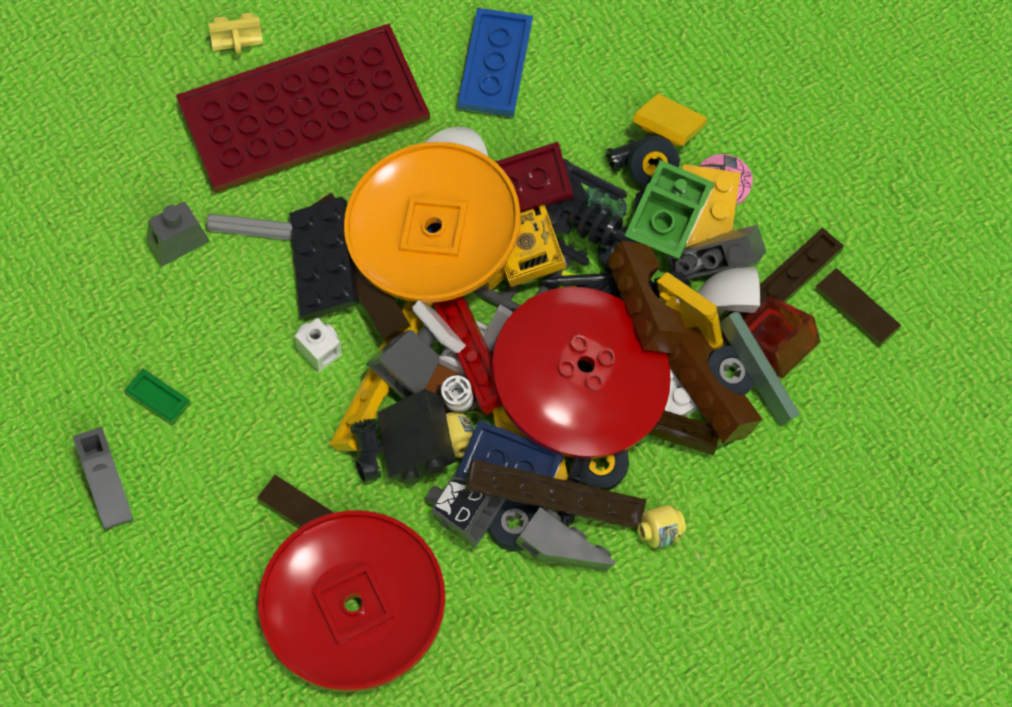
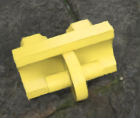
M253 13L242 14L238 20L228 21L225 17H217L213 19V23H209L213 51L235 48L236 54H241V47L263 44L260 19L255 17Z

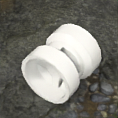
M456 375L447 378L443 382L441 392L447 408L454 412L468 410L474 400L469 381L465 377Z

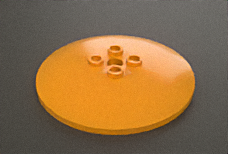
M420 143L391 153L372 166L361 178L353 190L346 208L344 219L345 240L354 264L360 273L376 288L391 296L407 301L442 302L473 292L491 280L502 269L511 256L518 240L521 223L520 206L510 178L487 155L468 146L456 143ZM431 223H440L442 225L441 229L435 233H430L426 230Z

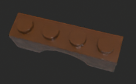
M621 241L607 262L623 301L627 306V310L630 313L644 350L674 353L686 338L688 332L679 311L663 303L654 294L649 285L650 279L660 267L654 252L646 244Z
M697 326L686 328L688 335L674 353H666L671 370L722 443L746 438L763 419L746 396L728 390L714 377L708 364V356L713 348Z

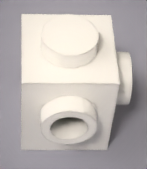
M317 318L311 323L303 324L298 329L295 335L296 348L318 372L342 355L341 342L337 339L338 335L331 325H324Z

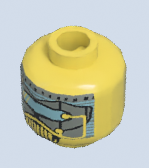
M456 412L446 413L454 457L463 458L475 430L466 415Z
M670 505L646 510L642 514L641 523L638 524V533L642 541H647L651 547L656 549L678 543L686 531L685 519L682 513Z

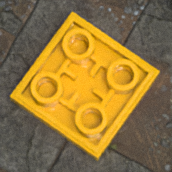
M657 94L635 113L633 122L640 125L642 130L648 133H656L669 140L675 146H684L705 127L708 118Z

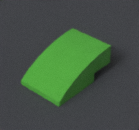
M660 160L624 237L641 244H646L658 252L679 260L711 196L714 182Z

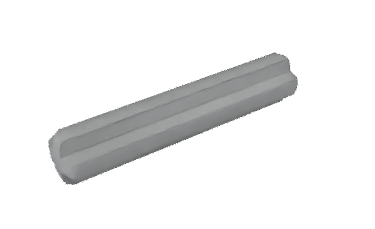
M209 214L207 217L206 226L209 231L289 240L292 237V224L288 222L220 214Z

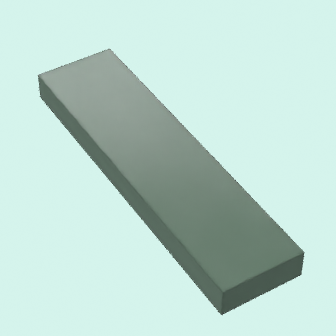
M736 311L720 322V327L779 426H782L798 416L799 411L740 313Z

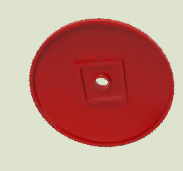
M563 287L548 290L528 299L506 320L499 332L492 355L494 388L500 404L509 419L533 442L564 456L593 459L624 452L639 443L651 432L662 416L668 402L671 376L667 354L665 352L644 350L625 302L618 297L596 289ZM581 360L589 362L592 366V372L585 373L578 368L577 362Z
M348 510L327 514L308 522L293 532L278 547L270 559L261 580L258 599L261 627L271 650L278 660L294 675L307 683L320 688L342 692H356L377 688L398 679L410 671L422 660L436 640L443 622L446 606L445 583L442 571L434 553L424 539L409 526L395 518L363 510ZM351 598H359L362 600V606L359 610L352 612L345 608L346 602Z

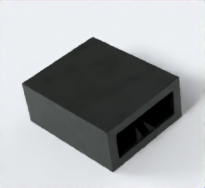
M424 389L377 412L389 478L402 482L404 485H413L418 483L420 478L429 474L440 473L446 466L455 463L442 396Z

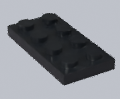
M342 196L289 213L290 223L292 224L291 233L300 317L305 321L359 305L354 262L350 256L344 233L347 201Z

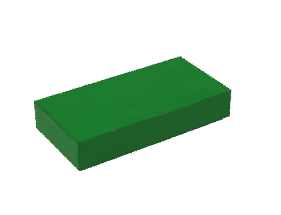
M142 369L124 390L125 395L171 426L175 424L191 405L188 398L145 369Z

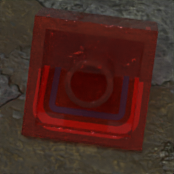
M772 296L765 299L756 312L751 313L744 320L776 375L782 379L821 342L814 316Z

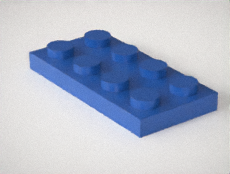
M477 8L458 100V109L509 117L515 116L533 16Z

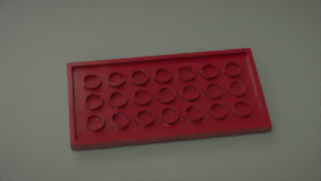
M389 23L176 95L177 102L214 193L430 120V112Z

